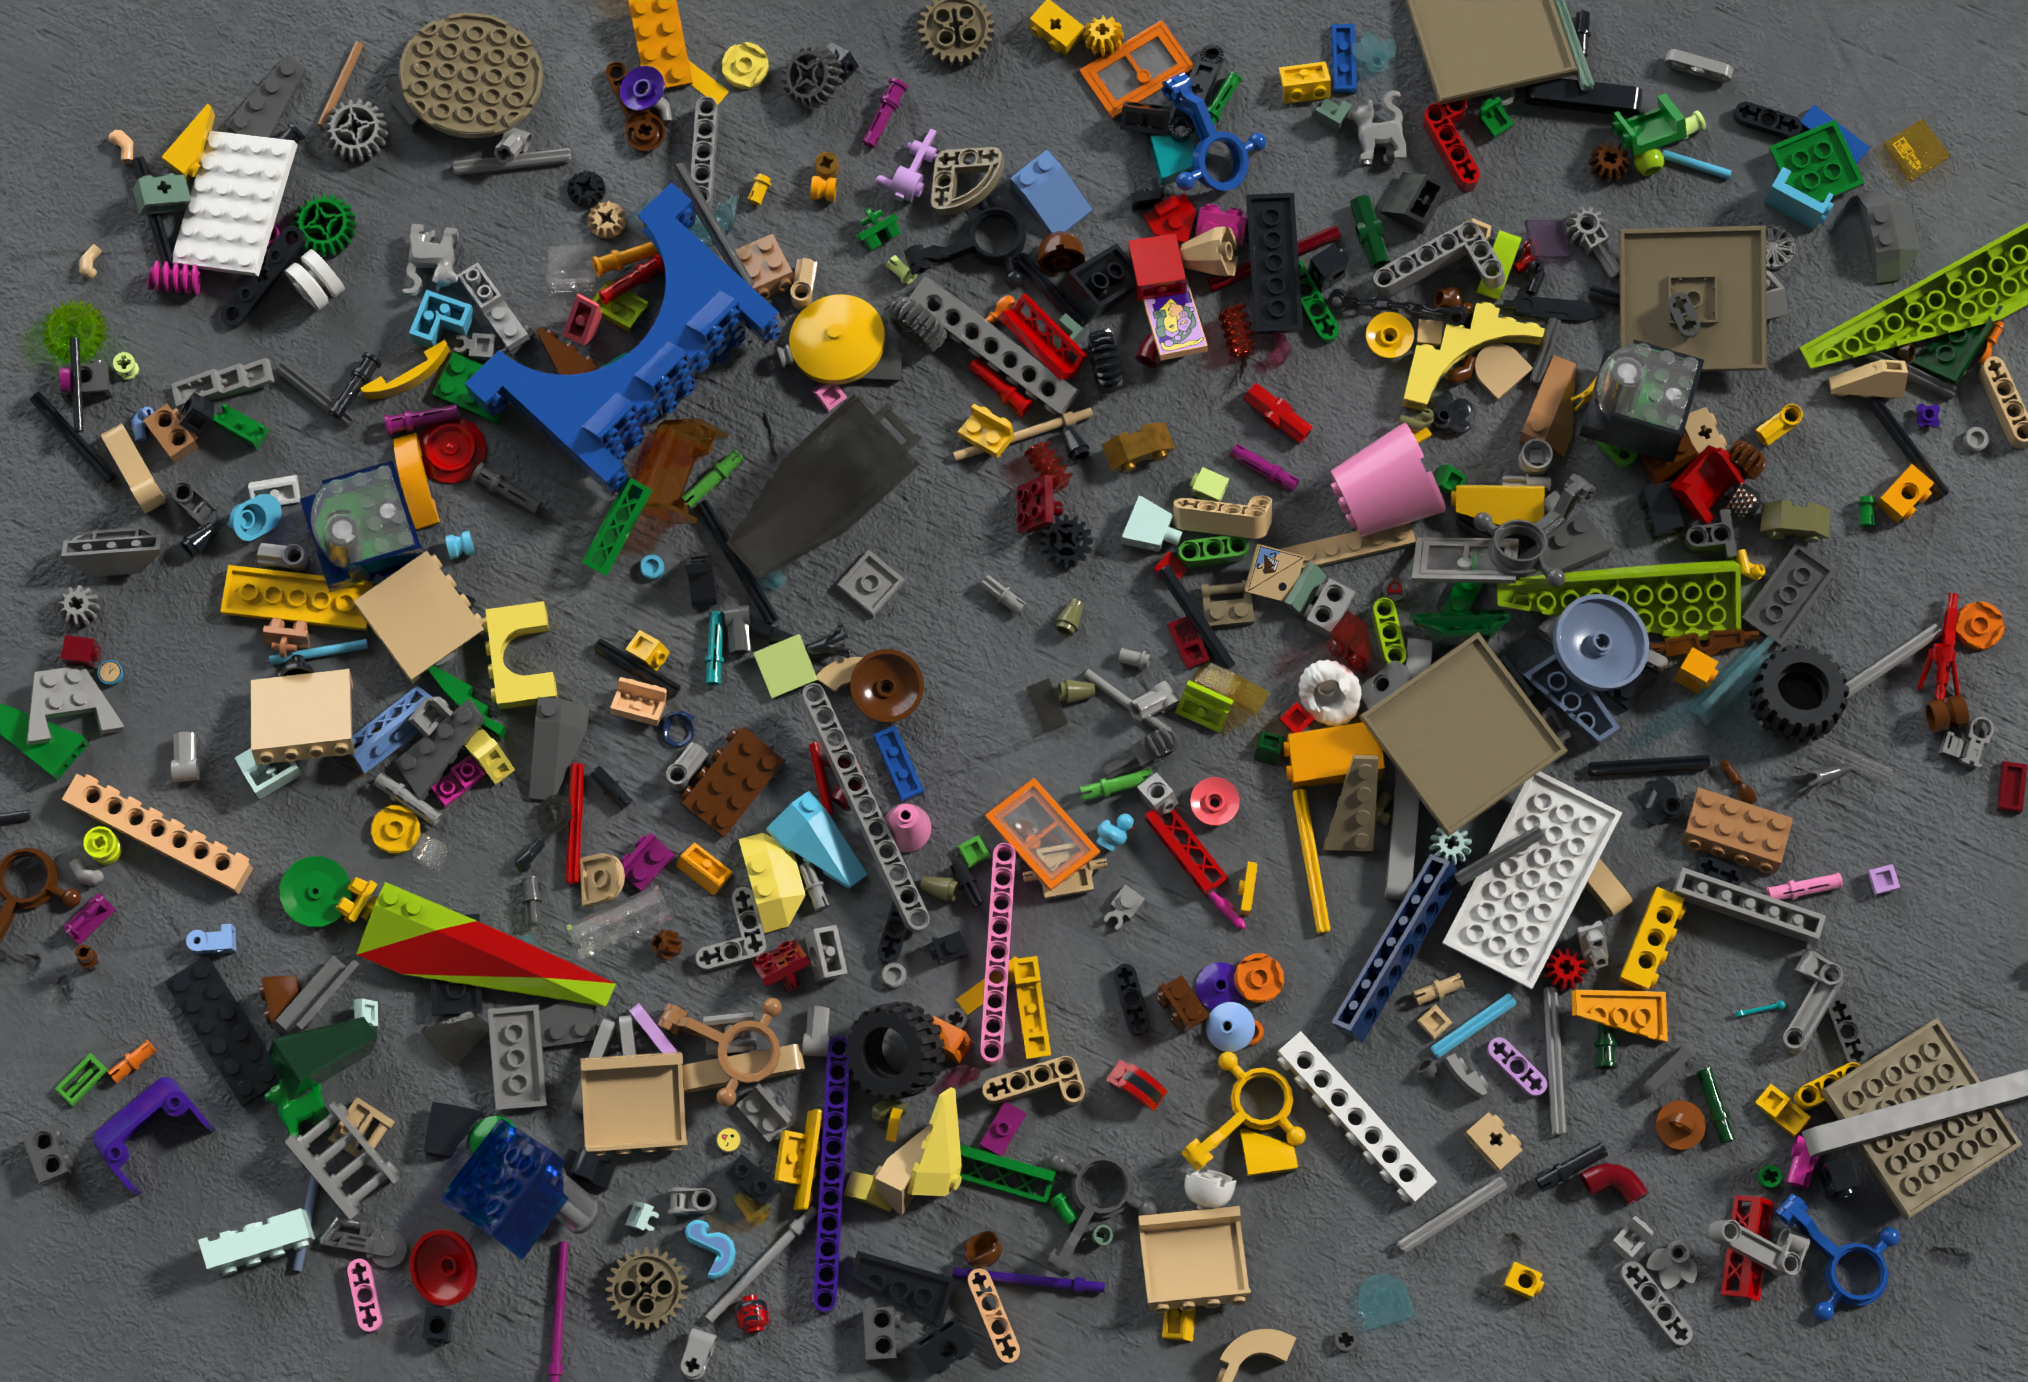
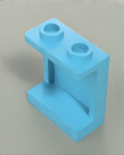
M1782 167L1764 204L1812 230L1816 228L1818 223L1823 225L1834 205L1830 202L1833 194L1829 193L1823 203L1785 184L1791 171Z

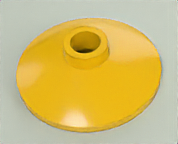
M1381 313L1375 316L1367 326V344L1380 357L1398 358L1408 352L1413 344V327L1404 316L1398 313ZM1391 335L1393 340L1387 341L1385 336Z

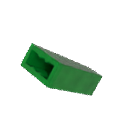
M1 703L0 736L56 781L63 776L90 744L82 735L47 721L51 737L50 742L27 746L30 714Z

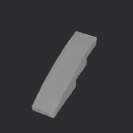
M263 358L247 365L239 363L219 371L211 369L172 383L171 386L176 407H182L193 392L208 401L250 391L275 381L270 360Z

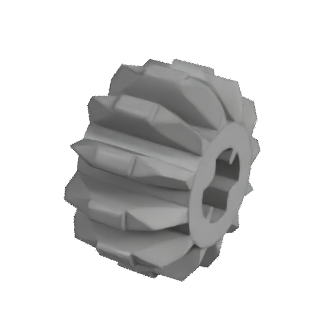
M81 585L77 586L76 591L68 587L69 594H60L64 601L57 603V607L61 609L58 613L59 616L65 618V623L68 625L74 623L75 627L79 628L81 621H83L86 626H89L88 618L97 619L93 611L100 610V606L96 604L99 600L97 595H92L90 588L83 590ZM81 603L82 608L77 610L75 605Z

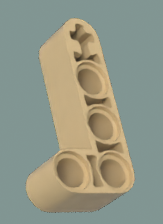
M1990 357L1980 368L1979 378L2010 445L2017 449L2028 447V413L2004 361L1999 357ZM1997 388L2005 390L2007 396L2000 395L1997 392ZM2007 410H2013L2017 417L2009 416ZM2017 431L2025 433L2027 439L2020 438L2017 435Z
M121 423L101 434L103 441L144 513L146 514L167 502L124 425Z
M1268 496L1252 497L1248 505L1180 498L1173 503V526L1181 530L1257 539L1264 537L1272 524V499Z
M1062 1056L991 1078L984 1083L982 1094L987 1103L994 1105L1058 1085L1063 1101L1067 1105L1076 1106L1083 1101L1085 1090L1075 1060L1069 1056ZM1067 1063L1071 1065L1073 1071L1068 1075L1061 1074L1058 1069L1061 1064ZM1038 1071H1045L1049 1078L1045 1082H1038L1034 1076ZM1015 1078L1022 1079L1025 1086L1020 1090H1015L1010 1085L1011 1081ZM1002 1082H1006L1008 1094H1005V1089L999 1090L996 1097H993L991 1093L987 1094L990 1092L991 1086L998 1090L1003 1088ZM1070 1087L1079 1089L1080 1096L1076 1099L1069 1098L1066 1094L1067 1089Z

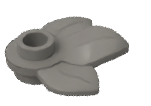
M1673 1241L1667 1248L1655 1250L1648 1258L1646 1267L1650 1270L1659 1271V1280L1665 1290L1675 1287L1681 1279L1688 1283H1694L1697 1277V1265L1691 1259L1689 1246L1683 1241ZM1675 1249H1679L1682 1252L1681 1258L1674 1256L1673 1252Z

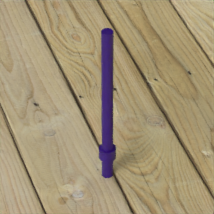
M953 1267L952 1277L968 1279L970 1272L974 1269ZM988 1271L993 1282L1072 1289L1076 1293H1084V1291L1104 1293L1105 1282L1085 1281V1278L1081 1277L1066 1280L1064 1278ZM979 1272L975 1273V1279L973 1280L984 1281L987 1278L985 1275H980Z

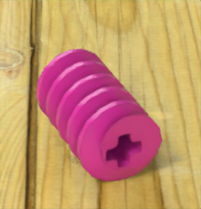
M156 260L149 272L148 288L153 290L155 286L157 291H162L165 287L167 292H172L175 289L176 293H181L184 289L186 294H191L194 290L195 295H199L201 274L198 272L197 264H194L192 270L189 271L187 263H184L182 270H179L177 262L170 269L168 261H165L163 268H160L159 261Z

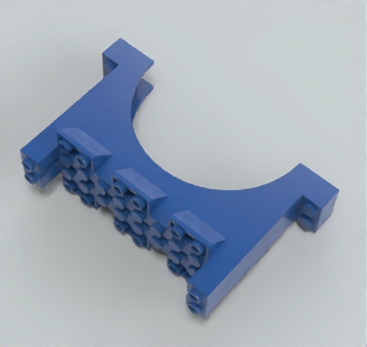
M672 182L637 215L646 225L642 232L658 250L664 262L666 274L665 294L661 310L653 327L637 347L620 360L604 368L573 375H557L536 371L517 363L498 350L465 383L471 399L490 417H493L496 413H502L510 401L611 496L616 492L619 493L628 476L621 462L626 458L627 452L632 447H637L643 441L645 435L643 426L647 422L651 423L654 421L658 414L663 417L666 413L670 414L678 406L677 402L683 396L687 397L694 391V385L696 384L694 376L698 372H703L709 364L714 367L717 363H722L734 346L738 347L743 343L747 334L745 326L765 345L770 340L774 341L782 332L779 312L689 231L696 221L693 202Z

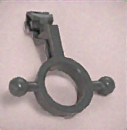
M1573 474L1564 485L1566 488L1563 489L1564 491L1554 509L1535 524L1518 519L1507 521L1497 527L1493 524L1490 514L1486 512L1478 513L1473 520L1475 528L1480 531L1487 530L1493 535L1488 548L1491 562L1497 569L1506 574L1521 577L1541 572L1546 576V582L1549 586H1562L1565 581L1564 572L1558 568L1551 569L1546 565L1550 552L1547 536L1567 521L1576 503L1587 504L1595 494L1596 488L1580 475ZM1509 535H1526L1535 540L1540 547V552L1537 556L1529 559L1512 558L1502 552L1498 543Z
M1054 1153L1049 1157L1048 1166L1052 1171L1056 1173L1064 1171L1073 1176L1071 1182L1072 1197L1083 1213L1062 1251L1054 1248L1044 1268L1067 1280L1077 1261L1071 1255L1092 1217L1099 1219L1112 1218L1123 1212L1127 1206L1136 1210L1138 1216L1157 1214V1207L1153 1202H1141L1132 1197L1134 1192L1133 1177L1127 1166L1121 1161L1106 1155L1093 1156L1082 1162L1077 1168L1068 1163L1066 1156L1062 1153ZM1105 1164L1114 1167L1121 1173L1125 1183V1191L1123 1197L1116 1205L1100 1209L1091 1206L1085 1201L1081 1194L1080 1183L1082 1176L1088 1169L1095 1165Z

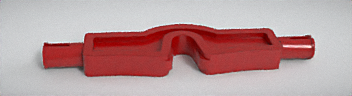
M1949 593L1941 642L1955 646L1959 594ZM1951 663L1945 669L1943 692L1938 690L1940 666L1937 665L1934 700L1941 699L1945 701Z

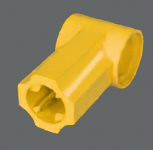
M1795 404L1786 405L1779 413L1755 429L1757 438L1768 447L1787 432L1795 429L1803 417L1801 408ZM1792 413L1795 415L1796 421H1787L1784 414Z

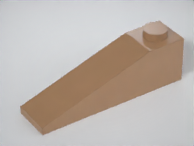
M1553 355L1518 441L1526 443L1535 438L1543 439L1552 447L1553 455L1564 458L1573 436L1574 401H1571V397H1574L1576 363Z

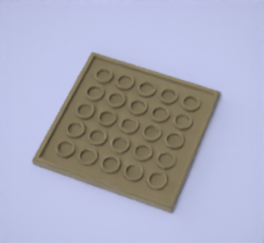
M1937 1017L1820 1092L1837 1118L1842 1120L1979 1083L1980 1080ZM1998 1107L1859 1144L1856 1147L1906 1221L2022 1146V1143Z

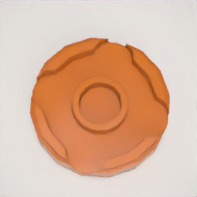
M1974 602L1965 605L1959 611L1955 632L1958 639L1966 647L1974 650H1986L1993 647L2002 638L2005 626L2001 612L1995 606L1986 602Z
M1255 953L1245 957L1237 965L1234 973V983L1238 993L1246 1000L1253 1003H1266L1273 1000L1281 991L1284 984V972L1280 964L1275 959L1273 960L1269 957V955Z

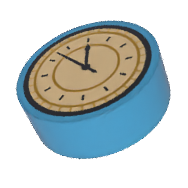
M107 660L99 666L97 674L103 684L114 686L121 682L124 671L118 662Z

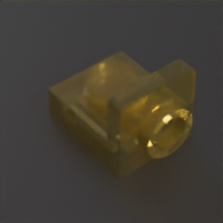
M740 1192L733 1197V1201L751 1226L754 1223L760 1225L770 1217L768 1213L772 1209L769 1204L755 1212L754 1209L757 1206L749 1195L744 1197Z

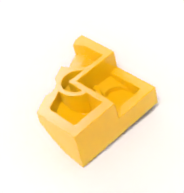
M1240 1129L1247 1176L1266 1173L1275 1174L1296 1171L1298 1169L1294 1146L1247 1129Z

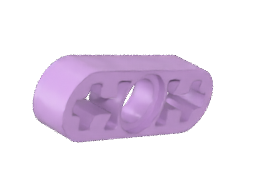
M639 1003L629 1010L632 1017L661 1053L677 1052Z
M1497 1037L1491 1040L1487 1047L1488 1056L1527 1095L1531 1097L1542 1095L1547 1088L1546 1078L1506 1039ZM1502 1044L1504 1046L1503 1052L1507 1056L1511 1052L1514 1056L1510 1057L1506 1064H1504L1502 1061L1505 1057L1501 1053L1494 1054L1495 1047L1493 1045L1499 1046ZM1518 1060L1522 1062L1524 1071L1521 1074H1515L1511 1071L1510 1063L1512 1061ZM1528 1070L1532 1072L1528 1076L1532 1081L1538 1079L1541 1082L1539 1084L1540 1091L1538 1089L1531 1090L1529 1088L1531 1082L1527 1078L1524 1082L1520 1080L1527 1074Z

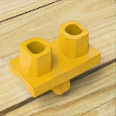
M357 877L352 879L347 889L358 895L353 903L347 898L342 897L335 908L345 916L344 921L349 924L351 922L354 923L362 909L365 910L360 917L364 920L368 919L378 897L373 895L371 900L367 901L376 888L377 883L372 880L366 882Z

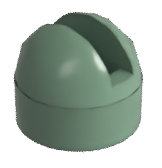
M1098 1225L1091 1232V1239L1097 1245H1107L1112 1241L1113 1232L1107 1225ZM1096 1233L1105 1234L1106 1238L1097 1237Z

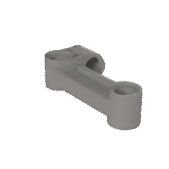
M1810 949L1805 950L1794 971L1812 980L1814 984L1783 1035L1786 1051L1794 1055L1803 1053L1809 1040L1844 982L1843 971L1839 965L1825 959ZM1829 973H1836L1839 976L1834 982L1825 979ZM1793 1036H1798L1802 1039L1798 1045H1791L1788 1040Z
M1735 1220L1714 1221L1708 1229L1709 1237L1714 1243L1721 1244L1770 1270L1776 1276L1796 1275L1799 1273L1806 1251L1810 1245L1809 1236L1788 1225L1780 1233L1776 1244L1742 1227Z

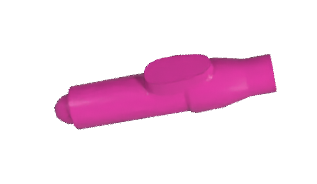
M1214 891L1208 895L1214 906L1237 928H1246L1245 921L1233 910L1234 906L1226 898H1221Z

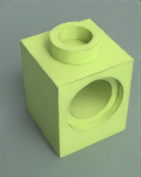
M1202 467L1199 474L1195 472L1190 482V486L1193 487L1191 495L1201 500L1220 502L1228 487L1229 478Z

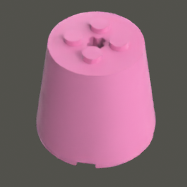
M1406 423L1397 426L1330 471L1334 482L1331 484V487L1336 497L1340 496L1338 504L1343 514L1348 513L1345 515L1351 528L1355 527L1360 537L1446 511V506L1431 471L1426 473L1420 460L1424 455Z

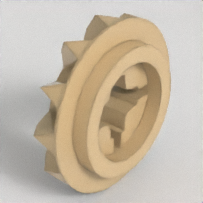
M609 200L604 203L598 202L594 208H591L587 217L590 230L601 238L617 236L622 232L626 224V216L622 208L618 204L611 203ZM608 214H611L610 217L613 223L605 222L602 224L603 220L600 215L608 216Z

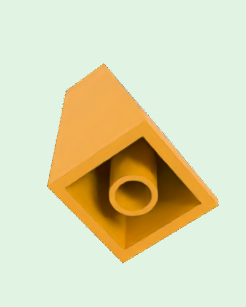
M1363 722L1288 734L1287 742H1283L1284 757L1289 756L1290 766H1286L1287 781H1292V788L1344 783L1353 755L1378 756L1377 780L1381 779L1385 769L1383 749Z

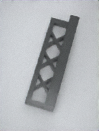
M333 955L272 1025L292 1041L358 967L359 963L353 960L346 967Z

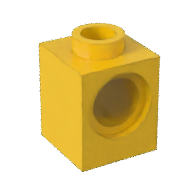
M1514 1261L1511 1264L1502 1288L1531 1300L1534 1294L1539 1296L1544 1282L1541 1281V1277L1543 1274ZM1525 1275L1529 1277L1531 1286L1529 1288L1521 1287L1518 1282L1519 1276Z

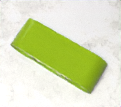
M1499 230L1493 251L1502 264L1505 281L1498 288H1489L1481 279L1477 293L1500 300L1522 240L1521 237ZM1492 271L1488 276H1495L1498 272Z
M1380 598L1374 604L1372 621L1382 663L1385 666L1392 662L1389 660L1388 655L1395 653L1400 656L1401 660L1399 662L1404 664L1406 649L1395 604L1391 599ZM1385 607L1389 610L1390 614L1382 616L1378 613L1377 609ZM1390 630L1395 634V637L1387 639L1384 637L1383 631Z

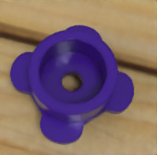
M1921 403L1916 407L1918 412L1916 424L1918 426H1932L1936 428L1940 425V420L1938 419L1940 407L1938 405L1925 406Z

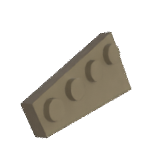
M1377 755L1352 756L1341 796H1339L1337 808L1329 827L1330 830L1323 845L1324 850L1373 851L1379 760Z

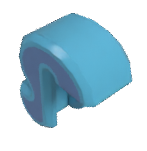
M702 1220L692 1221L685 1230L688 1242L717 1255L708 1273V1280L717 1281L724 1278L733 1268L737 1255L733 1241L727 1235L719 1232L707 1234L710 1230L707 1222Z

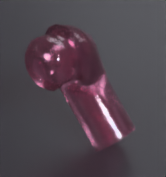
M1285 333L1273 335L1277 348L1273 354L1271 353L1270 361L1276 366L1284 364L1291 353V347Z
M958 1065L943 1083L948 1088H955L960 1081L978 1080L981 1073L975 1065Z

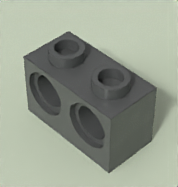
M49 1125L22 1136L39 1184L47 1186L73 1175L70 1169L74 1167L73 1161L69 1153L65 1154L62 1144H65V1140L60 1129L56 1131V1128ZM50 1137V1146L46 1149H41V1140ZM58 1160V1170L50 1173L48 1169L49 1164L52 1161Z
M894 1306L863 1308L866 1362L897 1360V1354H902L901 1338H896L895 1328H900L899 1313H894ZM879 1315H885L889 1318V1324L884 1328H879L874 1323ZM885 1340L890 1343L891 1348L887 1353L881 1354L876 1350V1345L879 1341Z

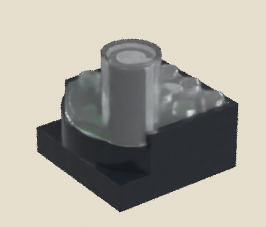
M1635 339L1633 343L1615 352L1605 349L1579 436L1674 463L1704 359Z

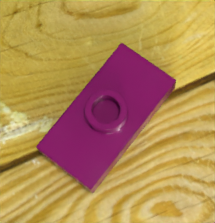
M1005 1101L982 1139L980 1146L995 1155L1003 1156L1027 1113Z

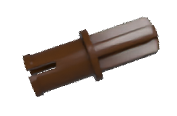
M79 945L75 950L79 965L85 969L90 968L91 971H95V965L99 964L96 952L90 949L88 945Z

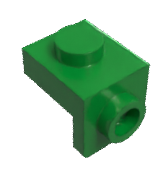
M1500 97L1494 100L1490 98L1480 105L1477 117L1493 139L1514 126L1513 121L1501 107L1502 100Z

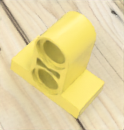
M482 727L477 730L467 745H463L495 785L515 770L497 742Z

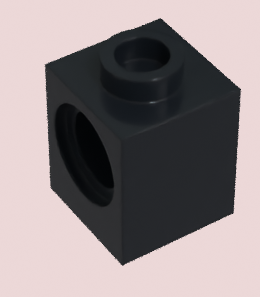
M195 392L180 408L179 425L198 436L204 432L214 419V403Z
M426 1307L422 1338L428 1340V1345L443 1346L444 1342H451L454 1311L452 1309ZM443 1321V1331L439 1334H434L431 1329L433 1323Z

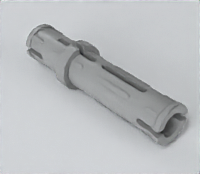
M383 772L375 779L373 783L375 787L384 791L390 796L392 801H398L431 824V826H436L442 818L443 814L405 789L406 786L404 784H398Z

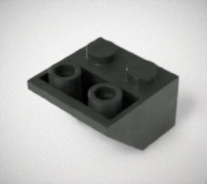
M1402 172L1380 213L1423 235L1445 195L1447 185L1427 174Z

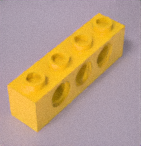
M1659 887L1654 890L1618 982L1639 991H1647L1649 987H1655L1659 974L1655 972L1658 965L1663 966L1668 952L1665 951L1667 942L1672 943L1677 929L1673 927L1676 920L1681 921L1686 907L1683 906L1685 898ZM1657 914H1666L1669 920L1668 923H1660L1657 919ZM1648 936H1656L1660 942L1659 946L1649 944ZM1639 959H1648L1651 965L1650 968H1642L1639 965Z

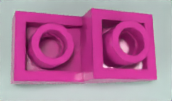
M469 755L452 767L450 773L441 778L437 784L434 783L430 790L446 808L485 776V773Z

